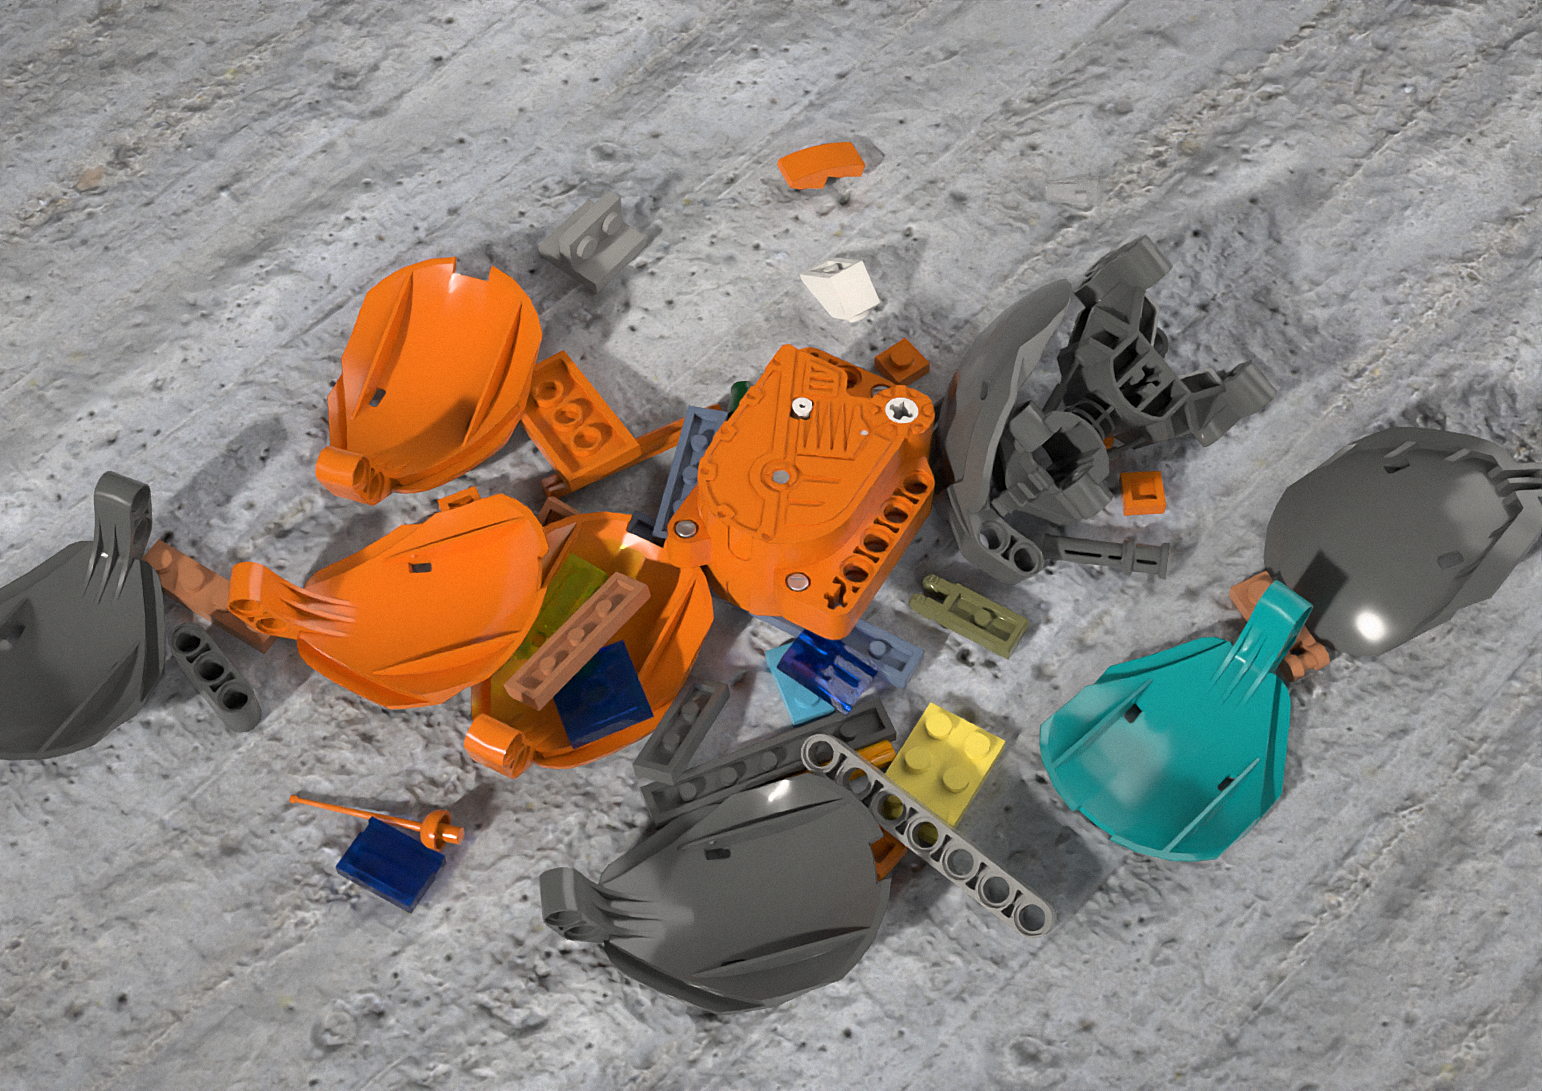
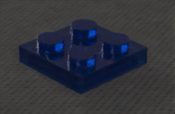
M623 640L601 648L553 697L573 750L654 717Z

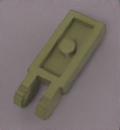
M930 573L926 574L922 580V586L931 595L933 594L935 597L945 600L943 604L920 593L913 594L908 602L911 609L929 620L935 619V622L1007 660H1009L1029 629L1030 621L1023 616L959 583L953 584Z

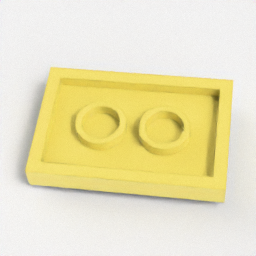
M930 702L885 774L956 828L1005 749L1006 741ZM895 795L890 796L884 803L883 810L888 819L896 820L903 812L902 801ZM930 822L924 823L918 831V838L934 845L938 839L937 828Z

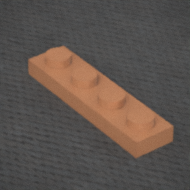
M160 539L142 557L143 561L148 562L155 568L161 580L163 594L259 652L265 654L279 638L278 636L267 635L257 631L227 609L230 581Z
M615 572L504 684L508 695L540 711L651 597L647 585L619 572Z

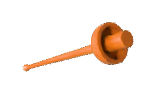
M294 794L289 798V801L293 804L298 802L420 832L423 846L428 851L437 854L444 849L447 842L459 845L464 837L463 827L451 825V815L448 810H434L424 818L423 822L298 798Z

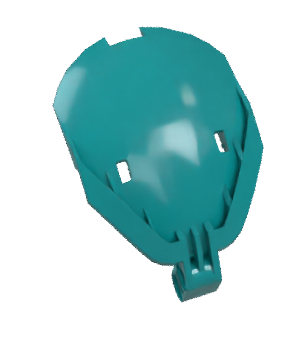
M1276 580L1266 589L1257 602L1247 624L1234 645L1230 641L1218 637H1202L1155 654L1109 666L1093 685L1085 686L1070 701L1040 725L1039 746L1042 763L1056 792L1072 812L1079 810L1094 824L1110 834L1112 837L1109 840L1134 852L1169 861L1199 862L1218 859L1231 846L1247 836L1282 795L1290 727L1291 698L1286 685L1273 672L1294 645L1313 609V604L1279 580ZM1136 704L1142 712L1133 723H1129L1123 715ZM1226 778H1234L1223 791L1218 790L1217 787Z

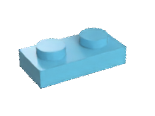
M805 638L766 651V661L794 729L835 714V708Z

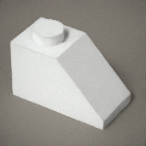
M830 257L799 274L802 282L832 318L848 320L850 323L856 322L870 314L869 309L880 303L862 260Z

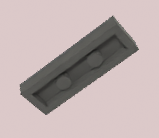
M690 675L633 762L635 776L674 786L730 697L728 684Z

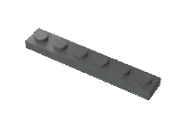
M880 697L684 770L674 786L655 781L640 787L641 797L655 830L658 831L675 818L707 805L721 804L731 794L759 788L808 770L801 759V748L804 742L815 734L834 736L855 751L883 740L895 741L897 732ZM825 742L818 746L815 758L819 765L833 759L834 751L829 743Z

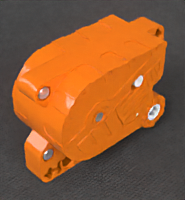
M791 344L782 345L767 364L765 372L756 384L751 386L740 400L739 406L728 421L725 420L715 433L713 441L708 446L704 456L700 458L697 484L667 525L668 559L672 564L680 568L701 566L707 583L715 594L725 602L728 601L739 608L749 611L750 614L782 616L786 620L830 640H839L846 637L852 631L930 515L935 487L934 476L929 466L935 419L934 406L931 399L916 389L906 387V385H895L885 378L820 349L805 347L799 350Z

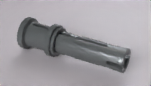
M1045 533L1042 553L1044 560L1051 559L1120 568V572H1124V575H1131L1132 572L1157 574L1159 579L1165 580L1170 543L1163 542L1161 546L1139 544L1135 542V539L1128 538L1122 544Z

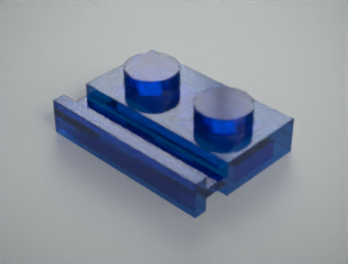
M804 629L782 656L776 668L847 716L881 667L841 640H830Z
M371 816L363 833L360 832L335 866L337 873L412 914L436 879L435 875L441 867L444 868L446 865L445 855L426 847L423 843Z

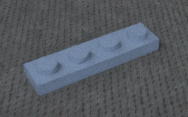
M688 405L652 534V543L659 547L664 546L669 520L696 486L700 458L704 456L705 451L713 441V436L724 421H728V412Z

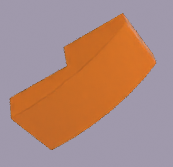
M837 142L796 151L780 158L777 166L790 188L804 190L807 188L824 189L828 177H861L865 163L852 142Z

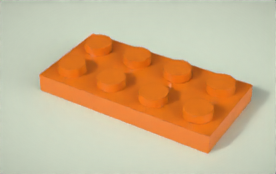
M564 350L535 364L527 405L518 423L571 492L642 456L640 444Z

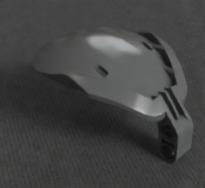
M1067 279L1057 280L1038 288L1022 297L997 316L978 335L958 364L948 385L946 395L934 404L935 419L929 456V466L935 481L932 504L940 518L951 525L963 557L1006 585H1016L1037 575L1043 568L1044 557L1041 549L1034 542L1008 525L990 505L991 475L997 446L1008 416L1017 400V393L1037 367L1046 344L1060 324L1070 304L1072 284ZM991 381L990 390H989V393L987 394L988 384H989V382ZM980 534L986 537L989 548L982 544ZM1014 556L1020 560L1022 571L1016 566Z
M1391 427L1344 446L1316 469L1287 487L1275 506L1267 526L1263 555L1265 571L1268 572L1272 579L1281 573L1288 588L1313 604V609L1304 625L1316 642L1332 650L1351 655L1379 657L1422 633L1451 620L1459 609L1492 598L1542 534V462L1517 463L1513 456L1504 448L1491 441L1446 430ZM1457 553L1464 560L1445 569H1441L1438 564L1440 559Z
M113 471L105 472L98 480L94 491V540L78 541L69 544L28 573L0 588L1 760L50 759L94 746L115 728L139 713L164 675L165 618L161 580L155 568L142 560L153 523L149 485ZM16 625L22 627L24 631L15 644H10L6 641Z
M805 773L752 790L731 794L721 804L707 805L675 818L648 839L610 863L601 874L598 884L592 882L574 868L558 867L540 874L539 887L543 922L561 937L571 941L604 943V950L609 960L624 975L672 999L721 1016L776 1007L809 991L842 980L862 959L875 940L888 907L892 878L884 879L880 882L877 881L876 865L871 844L882 838L884 834L871 811L847 788L830 779ZM729 847V858L707 859L706 850Z

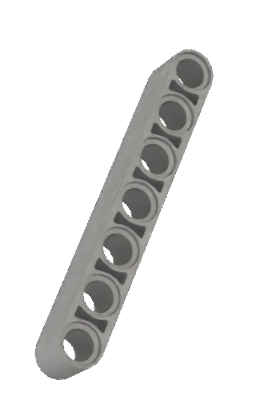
M815 734L804 742L801 748V759L809 771L847 788L871 811L876 822L1018 934L1026 938H1038L1047 935L1054 929L1057 922V913L1049 900L842 740L831 735ZM827 742L832 746L834 755L832 761L822 767L816 761L815 752L818 746ZM861 768L868 776V785L864 791L857 794L851 789L849 778L855 770ZM895 795L902 801L903 812L900 817L892 821L887 818L883 808L885 801L890 796ZM927 822L934 824L938 831L936 843L929 848L923 846L918 838L920 827ZM962 849L969 851L974 860L972 870L966 875L958 873L953 866L955 854ZM995 877L1005 879L1010 888L1007 899L1001 903L994 901L988 893V885ZM1029 905H1037L1045 913V923L1039 930L1028 928L1024 922L1023 915Z

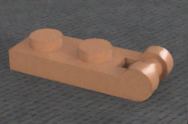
M1267 571L1230 588L1229 597L1247 622L1263 593L1274 582ZM1304 625L1294 645L1281 661L1278 668L1289 682H1294L1303 678L1305 671L1309 669L1319 670L1328 666L1330 659L1325 647L1315 641ZM1299 649L1302 654L1296 656L1290 652Z

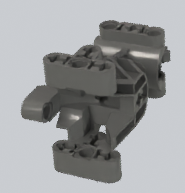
M1146 234L1107 253L1086 271L1085 276L1087 278L1073 291L1085 308L1078 313L1074 321L1075 325L1067 347L1062 348L1056 358L1062 376L1061 382L1055 386L1042 411L1033 400L1013 406L997 446L992 470L994 485L992 490L989 491L990 505L999 516L1004 517L1008 512L1011 514L1017 509L1046 520L1052 528L1059 525L1064 526L1076 523L1082 519L1087 520L1100 512L1112 500L1114 495L1102 481L1109 475V462L1121 457L1122 452L1130 448L1135 450L1190 433L1194 435L1203 447H1208L1220 439L1241 418L1257 413L1277 395L1278 391L1252 360L1238 364L1229 372L1224 370L1214 372L1211 367L1179 376L1164 361L1163 358L1168 351L1169 343L1165 332L1157 327L1160 306L1146 290L1161 280L1173 266ZM1063 399L1066 409L1064 411H1056ZM1105 437H1114L1124 443V445L1120 447L1114 446L1106 450L1103 440ZM1040 446L1044 448L1052 461V464L1046 469L1042 465L1039 466L1032 458V453Z

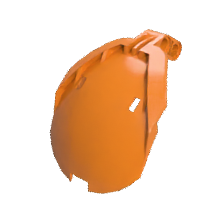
M457 257L433 258L397 270L367 292L349 342L341 357L342 374L327 396L330 446L324 447L320 452L315 468L317 480L335 496L374 506L393 492L400 494L419 493L442 486L469 472L506 445L527 405L534 366L543 337L539 317L531 299L513 278L493 265L489 272L488 281L456 274ZM378 389L385 391L386 394L378 406L369 405Z
M499 493L454 509L437 512L424 523L400 525L362 550L316 571L307 579L303 588L288 582L262 564L255 562L237 563L231 569L227 609L263 634L297 640L296 645L299 655L308 666L339 686L390 710L438 705L449 700L462 690L491 677L523 643L540 613L548 587L541 589L542 558L550 549L545 531L530 508L515 498ZM431 563L432 569L430 572L412 573V565Z
M605 511L577 514L543 527L550 550L542 558L541 589L548 587L540 613L524 641L527 639L533 642L534 647L524 659H519L515 656L519 650L518 648L509 660L491 677L471 686V715L473 722L464 740V748L471 758L514 780L533 764L550 769L575 768L612 755L652 734L687 681L697 655L714 621L712 596L706 576L700 566L680 568L672 564L667 556V538L663 548L646 539L627 532L633 516L630 514ZM615 572H619L647 585L651 597L540 711L508 695L504 684ZM626 689H630L629 692L626 693L625 699L621 706H617L616 703L620 699L623 692Z

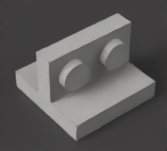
M608 190L596 203L588 199L538 247L541 257L597 294L647 246L646 236L623 222L621 198Z

